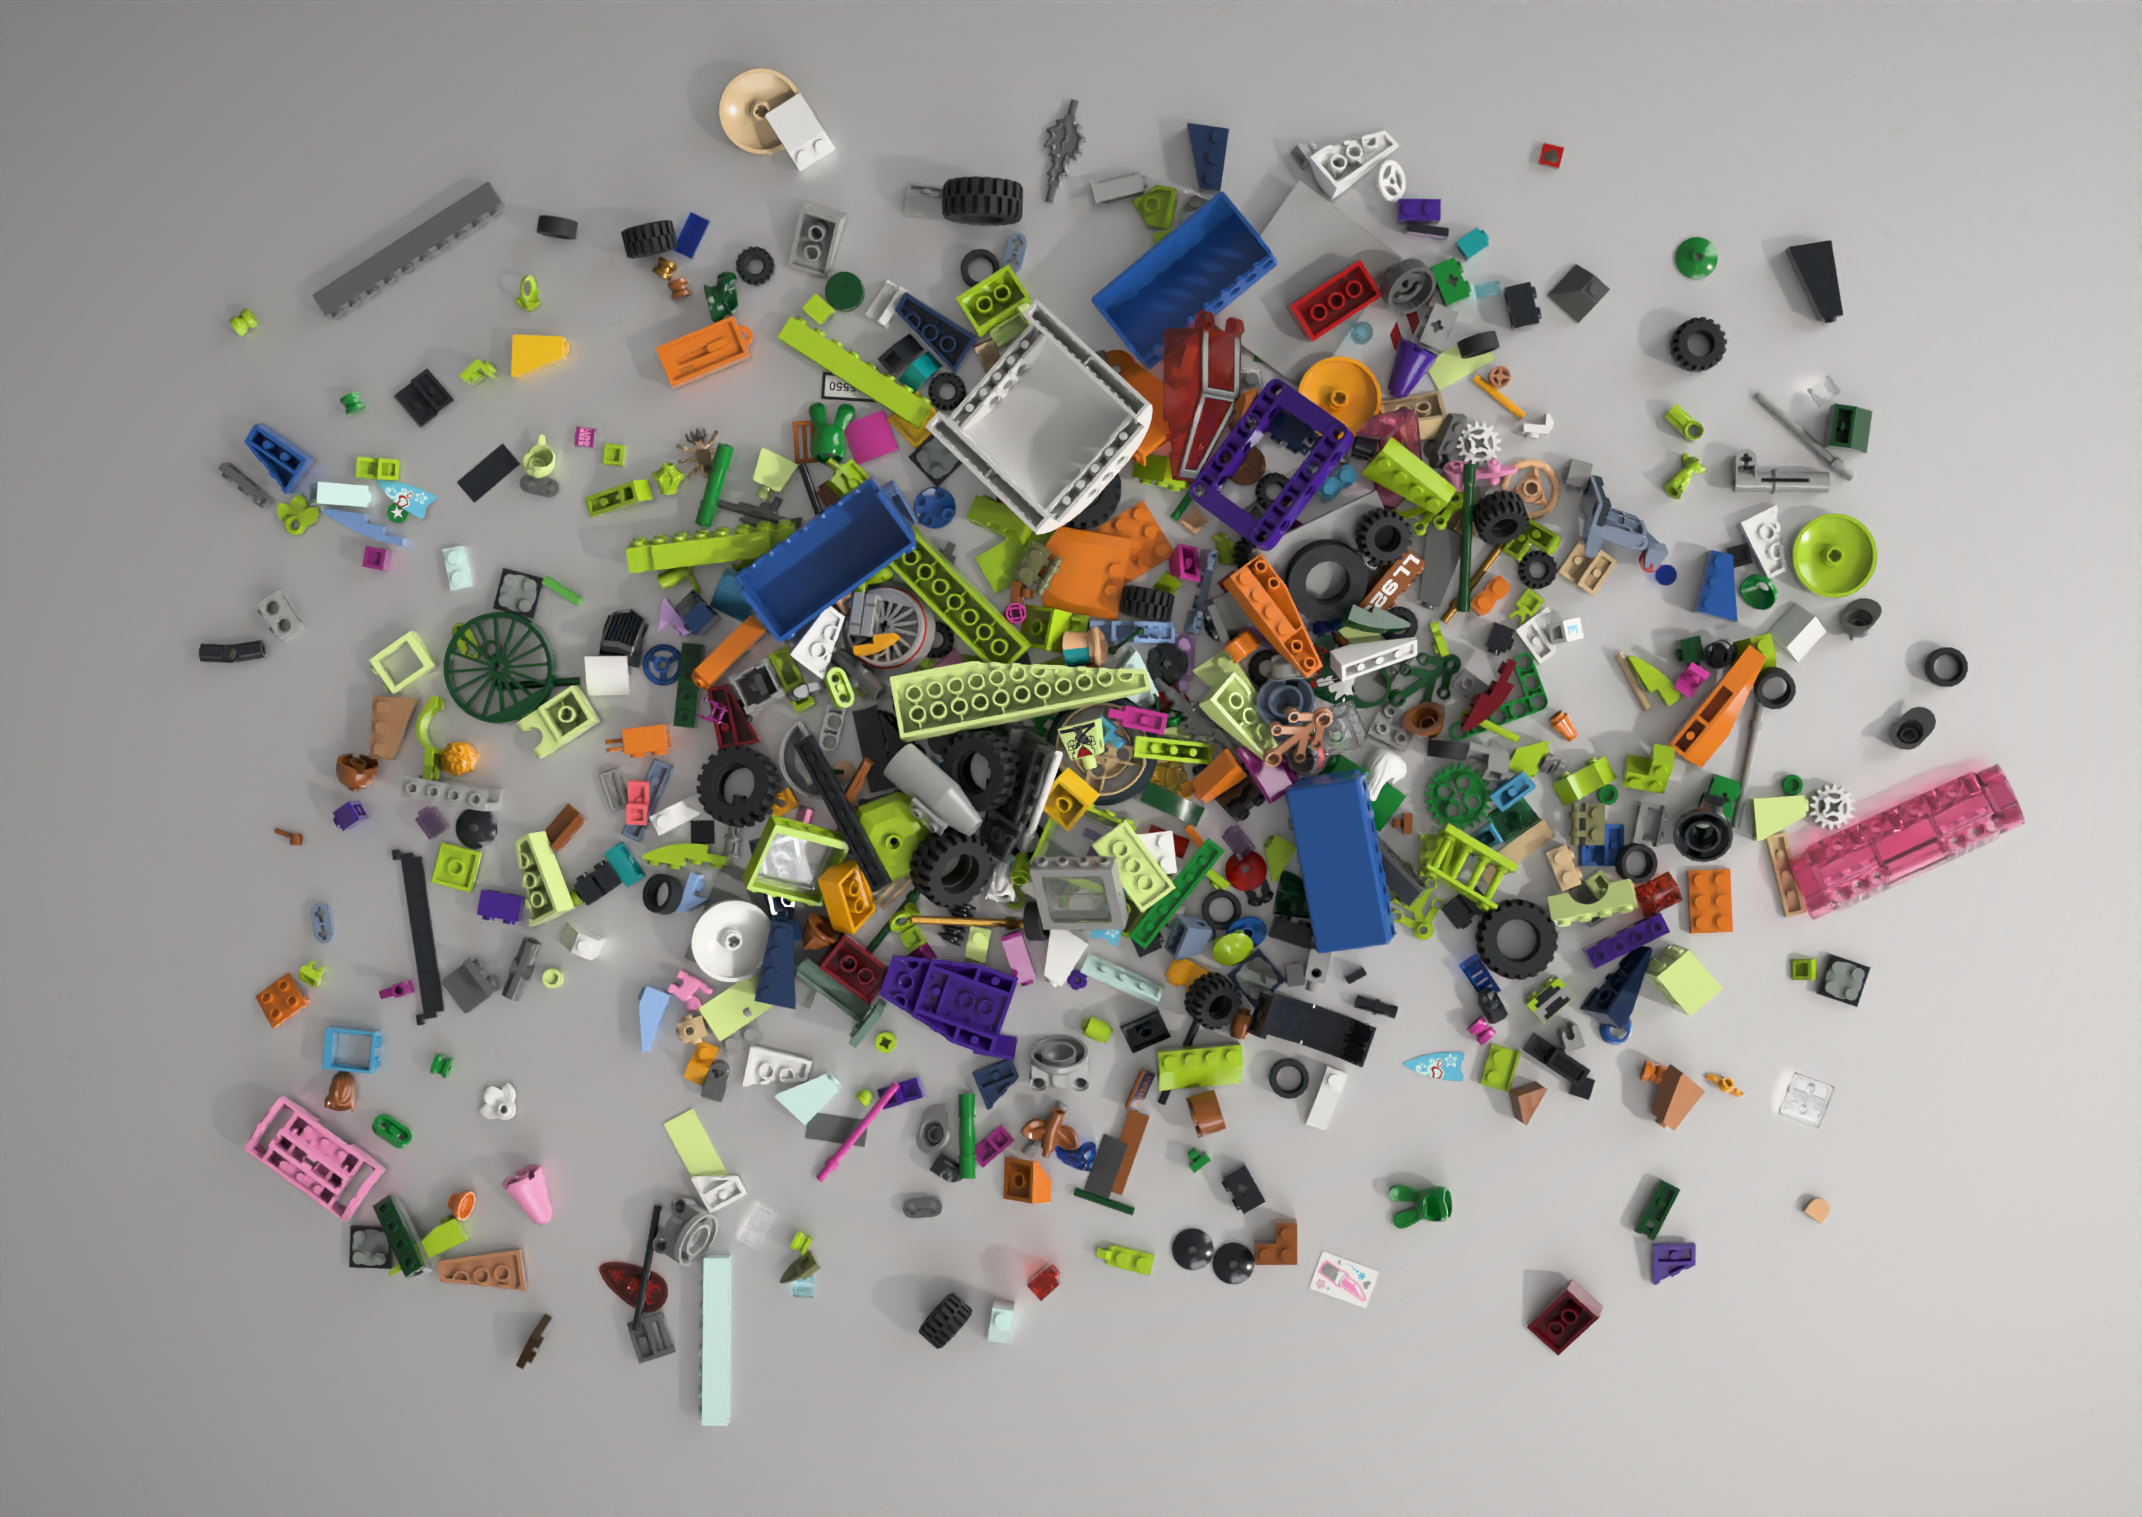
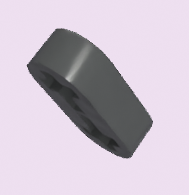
M527 474L520 480L521 489L529 494L554 498L560 493V484L551 478H534ZM532 478V482L537 483L538 487L532 486L528 490L525 481H529ZM550 482H553L552 485L556 489L548 494V490L543 489L542 485L549 486Z
M937 1197L911 1198L904 1203L903 1213L908 1218L935 1217L941 1213L943 1204ZM931 1201H935V1205H939V1208L932 1212L930 1208L924 1209V1206H929ZM910 1203H914L915 1207L921 1206V1209H917L914 1214H911L907 1207L910 1206Z

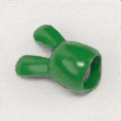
M816 402L809 407V415L814 426V433L810 444V453L813 459L824 465H827L826 462L831 457L824 456L823 453L836 455L833 456V459L838 464L844 459L846 455L845 429L852 420L855 410L852 405H840L833 424L826 423V409L822 403Z
M1399 1184L1389 1189L1388 1194L1391 1200L1414 1202L1415 1204L1414 1208L1400 1211L1394 1216V1225L1399 1229L1407 1228L1420 1220L1446 1222L1451 1218L1452 1197L1449 1189L1444 1186H1433L1417 1190Z

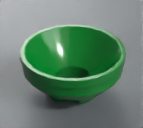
M1752 574L1745 578L1740 585L1742 598L1755 609L1767 610L1777 600V589L1773 581L1768 577ZM1759 582L1765 583L1769 590L1762 589Z

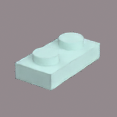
M465 546L443 549L450 591L472 587Z

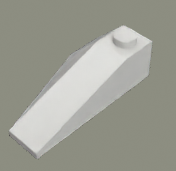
M1384 130L1363 136L1358 140H1347L1343 144L1336 146H1325L1312 155L1309 161L1318 186L1332 200L1357 182L1397 149L1399 145Z

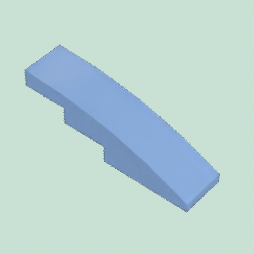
M1089 621L1088 630H1091V627H1098L1105 635L1107 642L1120 643L1134 633L1137 627H1143L1144 633L1138 634L1127 643H1175V622Z

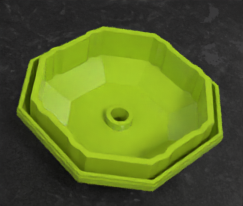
M898 791L861 805L856 811L858 819L892 881L910 875L911 869L909 868L910 861H913V851L917 850V844L925 839L926 834L933 833L927 828L925 822L920 818H916L909 809L911 799L906 794ZM896 838L898 842L893 844L890 842V839Z

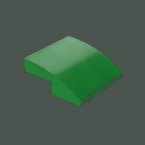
M1388 782L1382 786L1375 801L1370 800L1372 810L1374 811L1375 828L1379 832L1406 798L1405 794Z

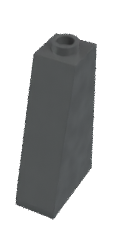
M1431 522L1427 526L1424 536L1422 558L1426 564L1420 576L1418 601L1422 602V607L1433 611L1434 608H1440L1460 559L1461 535L1446 528L1438 530Z

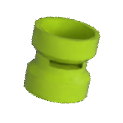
M247 308L240 311V316H233L229 319L230 324L241 337L247 333L249 327L255 328L259 325L254 315Z

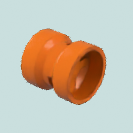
M1645 1060L1640 1072V1080L1645 1082L1652 1081L1654 1085L1661 1086L1667 1067L1663 1065L1656 1066L1653 1062Z

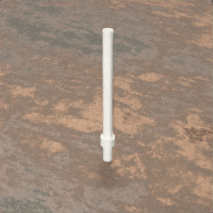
M1055 751L1028 829L1024 831L1020 853L1028 854L1031 843L1035 841L1036 829L1063 756L1061 751Z

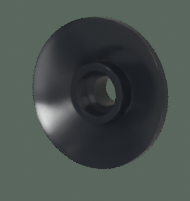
M467 809L457 819V837L462 844L469 848H484L491 844L496 837L497 821L490 811L484 812ZM472 825H478L479 829L477 832L472 831Z
M1190 1228L1183 1230L1173 1241V1257L1177 1264L1184 1269L1199 1270L1205 1267L1213 1257V1242L1209 1235L1200 1229ZM1191 1247H1195L1197 1249V1252L1195 1254H1191L1189 1252V1249Z
M1235 1242L1227 1243L1215 1252L1212 1262L1213 1270L1221 1281L1227 1284H1240L1251 1276L1254 1269V1258L1246 1246ZM1232 1261L1238 1263L1236 1268L1230 1267Z

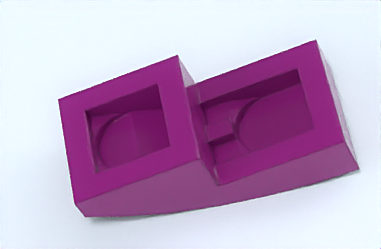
M999 1125L975 1146L974 1155H977L976 1161L982 1168L1015 1141L1002 1125Z

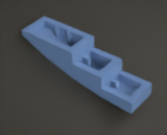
M323 508V512L329 517L359 534L382 542L403 547L407 546L408 539L387 535L388 527L368 524V515Z

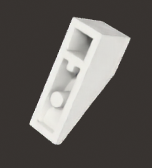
M696 793L649 817L658 835H663L706 813L704 811L705 806L701 805L698 800L701 794Z
M1325 1065L1305 1124L1326 1131L1347 1076L1346 1071Z

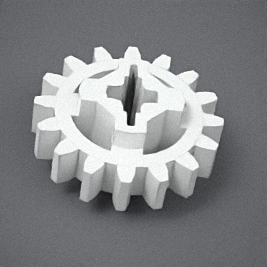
M1475 421L1474 427L1467 424V431L1463 430L1461 432L1463 436L1458 439L1460 444L1455 447V449H1461L1458 457L1464 455V462L1469 460L1471 464H1476L1477 462L1479 467L1483 466L1484 461L1487 463L1490 457L1496 459L1497 455L1495 452L1501 451L1497 444L1501 443L1502 440L1496 439L1499 432L1493 433L1494 426L1492 425L1487 428L1486 422L1479 426L1478 422ZM1476 430L1483 431L1481 435H1474L1471 432ZM1489 437H1490L1491 440H1492V449H1491V447L1488 445V438H1489ZM1465 440L1469 443L1468 452L1465 448ZM1474 440H1475V441L1481 440V441H1482V443H1481V446H1482V447H1479L1478 449H1476V448L1474 447V446L1476 445V443L1474 442ZM1478 453L1486 455L1483 458H1475L1474 456Z
M1834 784L1831 785L1830 789L1827 785H1823V791L1816 789L1817 796L1810 797L1814 802L1808 804L1809 807L1813 808L1809 815L1816 816L1813 822L1817 823L1820 821L1819 827L1824 828L1827 824L1828 830H1832L1833 825L1836 829H1841L1840 823L1848 825L1846 819H1853L1850 811L1856 810V808L1851 807L1855 800L1848 798L1851 793H1843L1844 787L1842 786L1837 790ZM1835 793L1839 796H1836L1834 799H1832L1827 794ZM1829 803L1835 804L1833 807L1835 811L1828 810L1830 809ZM1845 803V811L1843 813L1842 809L1843 804ZM1831 815L1834 818H1836V820L1828 821L1825 818H1828Z

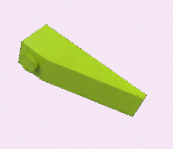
M1142 736L1134 737L1133 757L1210 764L1212 762L1213 744Z
M452 1215L441 1219V1224L421 1241L429 1258L469 1239L461 1220L456 1217L453 1218ZM399 1263L388 1272L389 1276L402 1271Z

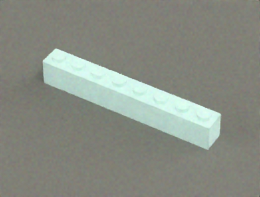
M705 1255L703 1261H700V1273H703V1281H700L699 1292L703 1294V1302H700L699 1314L703 1315V1323L699 1324V1336H703V1344H699V1357H702V1365H699V1378H702V1386H699L698 1397L702 1398V1407L698 1409V1419H702V1426H727L729 1423L731 1255Z

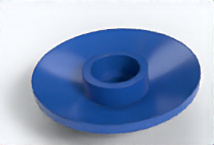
M1253 916L1235 920L1226 931V935L1234 933L1236 930L1244 931L1251 938L1253 948L1260 945L1267 934L1265 923Z

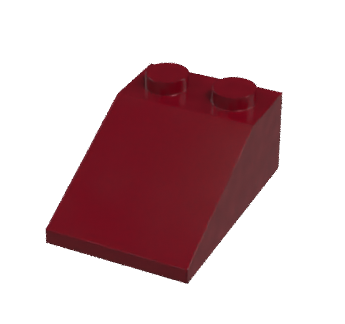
M844 932L840 933L838 941L832 943L818 961V966L821 970L868 1005L881 990L889 968L888 965L862 943Z
M1572 1278L1530 1322L1527 1328L1559 1356L1599 1319L1604 1306Z

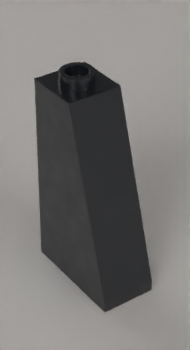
M1832 241L1815 242L1787 248L1785 250L1786 255L1817 320H1824L1825 323L1838 321L1837 318L1843 315Z

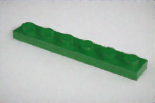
M1207 838L1172 881L1176 888L1151 907L1130 933L1129 937L1146 949L1225 850L1210 838Z

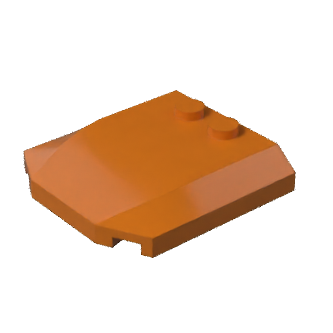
M1065 525L1057 528L1046 542L1045 547L1053 551L1049 557L1051 561L1054 560L1056 555L1061 557L1063 561L1060 564L1059 572L1055 573L1051 579L1049 589H1046L1043 595H1041L1044 607L1117 621L1132 538ZM1046 566L1040 572L1042 577H1044L1048 570Z

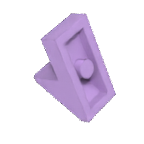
M664 598L661 602L658 630H663L673 622L674 625L672 627L679 636L683 634L685 637H688L691 633L683 626L685 622L681 619L671 602Z

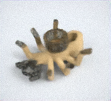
M696 428V435L692 430L690 431L692 440L685 434L688 443L695 445L696 449L679 444L676 445L679 449L695 453V456L678 460V464L696 460L697 463L687 475L688 479L692 477L699 466L702 476L705 478L709 477L712 469L711 462L714 459L712 453H715L717 449L707 450L715 441L718 431H714L710 441L704 446V439L707 436L705 428H702L703 436L700 430Z

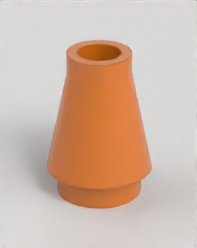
M1559 710L1549 718L1550 726L1565 737L1568 742L1578 736L1567 713Z

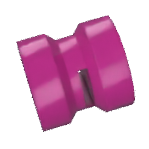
M1012 603L1005 607L1003 616L1011 624H1018L1025 619L1026 609L1020 603Z
M1483 1016L1478 1017L1466 1029L1471 1035L1476 1036V1041L1480 1045L1486 1043L1496 1033L1493 1027L1486 1024Z

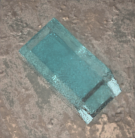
M1500 281L1474 285L1476 299L1502 294Z

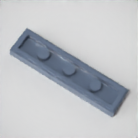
M656 758L653 759L645 780L650 781L648 825L651 821L649 817L654 814L674 768L673 765ZM625 824L621 835L641 843L648 825Z

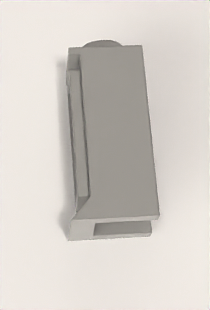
M1139 170L1136 175L1133 172L1100 180L1098 184L1090 180L1095 206L1144 195V188H1147L1145 175L1141 176Z

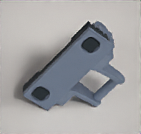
M1590 474L1587 488L1584 489L1581 498L1585 515L1581 542L1585 546L1586 556L1594 558L1598 554L1604 539L1629 549L1642 550L1639 556L1641 569L1647 573L1656 572L1660 568L1662 561L1668 556L1666 545L1660 543L1647 531L1644 521L1640 520L1638 516L1612 508L1609 498H1606L1602 488L1604 485L1602 477Z

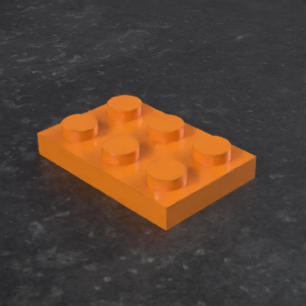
M1730 869L1687 870L1689 933L1733 932Z

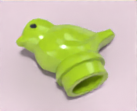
M1217 532L1211 538L1216 543L1215 547L1219 553V564L1235 565L1234 560L1237 558L1233 557L1232 553L1236 554V550H1233V548L1239 545L1230 540L1224 532Z

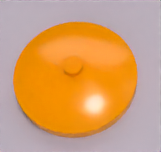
M1336 356L1317 362L1305 373L1298 388L1300 394L1345 424L1353 433L1354 438H1356L1357 434L1362 435L1372 426L1380 411L1381 389L1375 375L1363 363L1349 357ZM1343 432V433H1340V434L1338 435V438H1337V439L1342 438L1343 435H1344V432Z

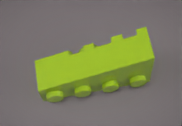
M1393 437L1386 441L1360 473L1436 515L1449 503L1457 490Z

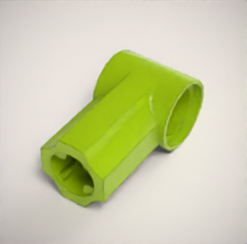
M1677 403L1664 416L1688 442H1695L1703 435L1704 428L1702 424L1695 421ZM1691 426L1696 427L1699 432L1698 436H1690L1688 428Z

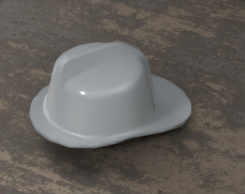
M1281 654L1272 656L1271 670L1266 675L1269 680L1304 679ZM1317 671L1314 672L1308 678L1315 676L1317 674Z
M929 1105L922 1115L916 1135V1143L918 1148L924 1153H936L949 1141L950 1117L948 1111L942 1105Z

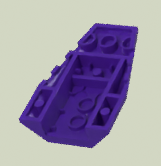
M893 955L879 995L898 1008L905 1010L918 1021L920 1020L951 1043L991 1057L1019 978L978 963Z

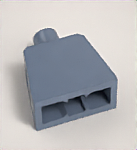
M1177 916L1164 948L1175 960L1202 954L1208 941L1216 938V931L1201 917Z

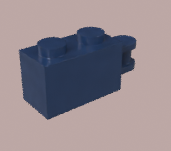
M1281 410L1272 420V425L1267 430L1273 442L1278 445L1284 443L1287 445L1286 449L1295 455L1299 452L1305 456L1307 452L1313 450L1320 440L1317 438L1318 434L1308 425Z

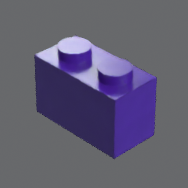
M1398 199L1396 202V224H1438L1440 222L1441 199Z
M482 889L477 915H482L484 920L494 921L495 918L503 919L502 923L515 925V921H522L526 896Z

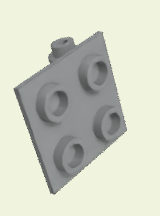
M1386 700L1381 704L1372 725H1370L1367 731L1370 737L1373 736L1382 743L1384 742L1386 745H1390L1403 753L1406 752L1414 735L1403 729L1402 719L1406 711L1393 706Z

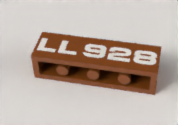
M1407 547L1409 552L1407 554L1403 553L1401 560L1396 558V563L1393 564L1387 562V565H1384L1382 570L1367 585L1365 595L1358 607L1367 610L1376 606L1385 611L1393 607L1401 592H1405L1410 587L1412 579L1420 575L1424 570L1426 563L1423 558Z

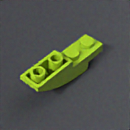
M691 843L664 846L642 856V859L648 860V865L660 866V863H666L668 868L680 870L681 866L687 867L688 859H690L691 864L702 865V862H708L710 867L722 869L723 865L729 866L730 862L729 857L710 854V845Z

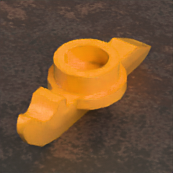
M1706 1075L1705 1078L1718 1086L1723 1092L1735 1097L1744 1096V1093L1738 1087H1733L1732 1079L1728 1077L1720 1079L1716 1075Z

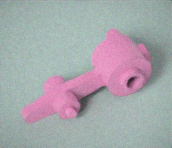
M1492 458L1487 462L1486 468L1476 469V479H1487L1489 484L1496 486V484L1500 483V477L1516 474L1517 467L1515 465L1500 466V462ZM1464 461L1448 462L1443 467V473H1440L1441 477L1457 489L1456 492H1463V464H1468Z

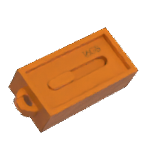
M731 316L658 346L656 351L671 387L677 389L752 358L747 346L753 341V333L748 327L739 326L736 318ZM742 332H745L747 337L746 340L744 339Z

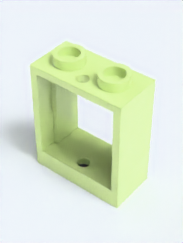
M409 631L369 660L372 664L370 668L376 676L380 675L383 679L382 685L386 691L397 695L438 666L413 631ZM408 642L424 666L398 685H395L379 661Z

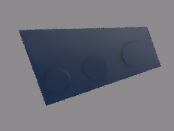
M694 589L675 606L681 619L685 622L683 626L691 634H696L697 636H705L722 619Z

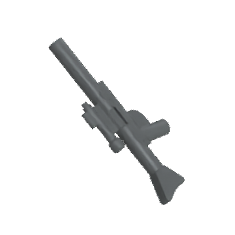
M775 496L772 503L762 502L759 507L743 502L735 504L720 499L717 502L718 508L743 514L744 518L740 517L739 520L743 522L742 524H749V527L751 524L758 526L757 523L761 522V519L777 524L778 520L789 519L778 515L777 511L783 499ZM803 518L791 519V521H796L797 529L801 526Z

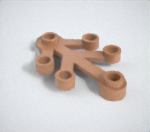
M1320 707L1313 713L1298 712L1295 708L1289 709L1286 712L1289 722H1309L1304 726L1281 725L1277 721L1272 722L1269 726L1272 735H1292L1276 748L1265 750L1263 754L1265 763L1269 767L1279 765L1282 760L1281 754L1297 742V749L1292 752V757L1297 763L1304 762L1309 732L1315 729L1314 736L1309 739V745L1313 750H1319L1323 746L1324 728L1328 727L1332 722V712L1326 707Z

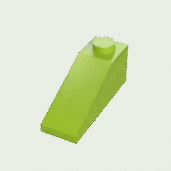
M648 479L633 480L584 497L590 518L653 500Z

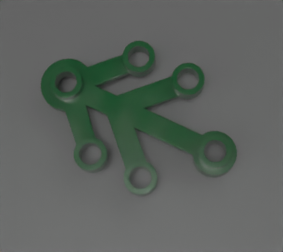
M1420 652L1416 657L1420 665L1432 664L1439 667L1430 671L1411 667L1406 663L1400 665L1399 673L1402 676L1421 678L1403 690H1391L1388 696L1389 702L1393 706L1400 707L1406 702L1407 697L1424 686L1423 698L1419 701V704L1426 701L1432 702L1431 698L1435 683L1441 675H1443L1441 687L1437 689V696L1442 700H1447L1451 695L1449 686L1452 675L1457 673L1461 667L1460 658L1455 654L1439 658L1430 656L1425 652ZM1422 656H1426L1425 662L1420 661ZM1453 661L1454 666L1449 668L1448 664ZM1408 667L1409 671L1404 674L1403 669ZM1443 690L1447 691L1445 696H1441ZM1400 695L1401 700L1396 702L1395 698Z

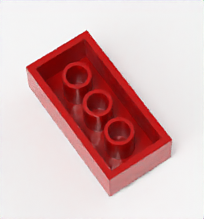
M1357 260L1286 306L1307 342H1313L1383 295L1362 261Z

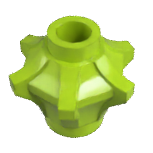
M663 463L658 471L652 472V477L658 483L661 494L674 495L677 493L680 481L685 478V474L676 469L674 463Z

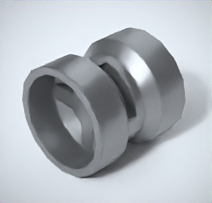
M1548 752L1545 759L1539 765V771L1542 773L1546 772L1550 774L1552 779L1557 780L1567 762L1562 759L1557 760L1553 754Z

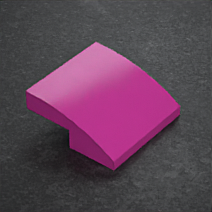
M884 410L849 423L845 429L847 442L858 465L899 450Z

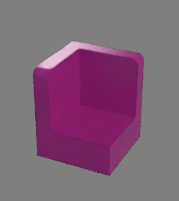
M366 546L362 567L389 571L392 551Z

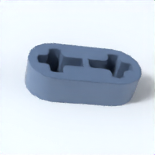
M1012 234L1008 239L1003 265L1004 267L1008 265L1007 261H1011L1013 255H1016V263H1019V265L1014 266L1012 269L1014 273L1019 272L1023 265L1027 247V240L1023 234ZM1017 238H1020L1021 242L1023 243V246L1019 245L1018 251L1016 252L1014 251L1015 246L1012 243V241H1016Z
M327 904L315 905L311 910L314 936L320 943L330 942L335 937L331 908ZM319 907L326 911V914L323 915L324 922H322L321 916L316 914L320 910ZM322 924H324L325 930L330 932V935L326 937L327 939L324 936H320V932L323 931Z

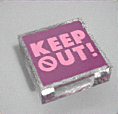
M575 426L573 447L595 449L597 428Z

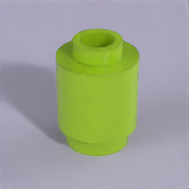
M1090 1016L1089 1019L1085 1018L1080 1028L1083 1030V1035L1099 1043H1107L1113 1031V1028L1109 1027L1108 1023L1093 1016Z

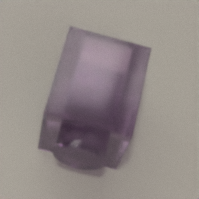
M426 806L418 812L419 817L415 819L429 840L435 839L450 828V825L436 807L429 808Z
M1238 824L1227 828L1221 837L1239 861L1256 849Z

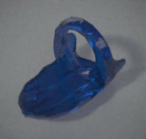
M1088 1141L1075 1150H1066L1057 1145L1055 1153L1057 1158L1064 1164L1077 1170L1092 1172L1093 1169L1090 1166L1095 1159L1097 1149L1094 1142ZM1091 1150V1154L1087 1159L1086 1153Z

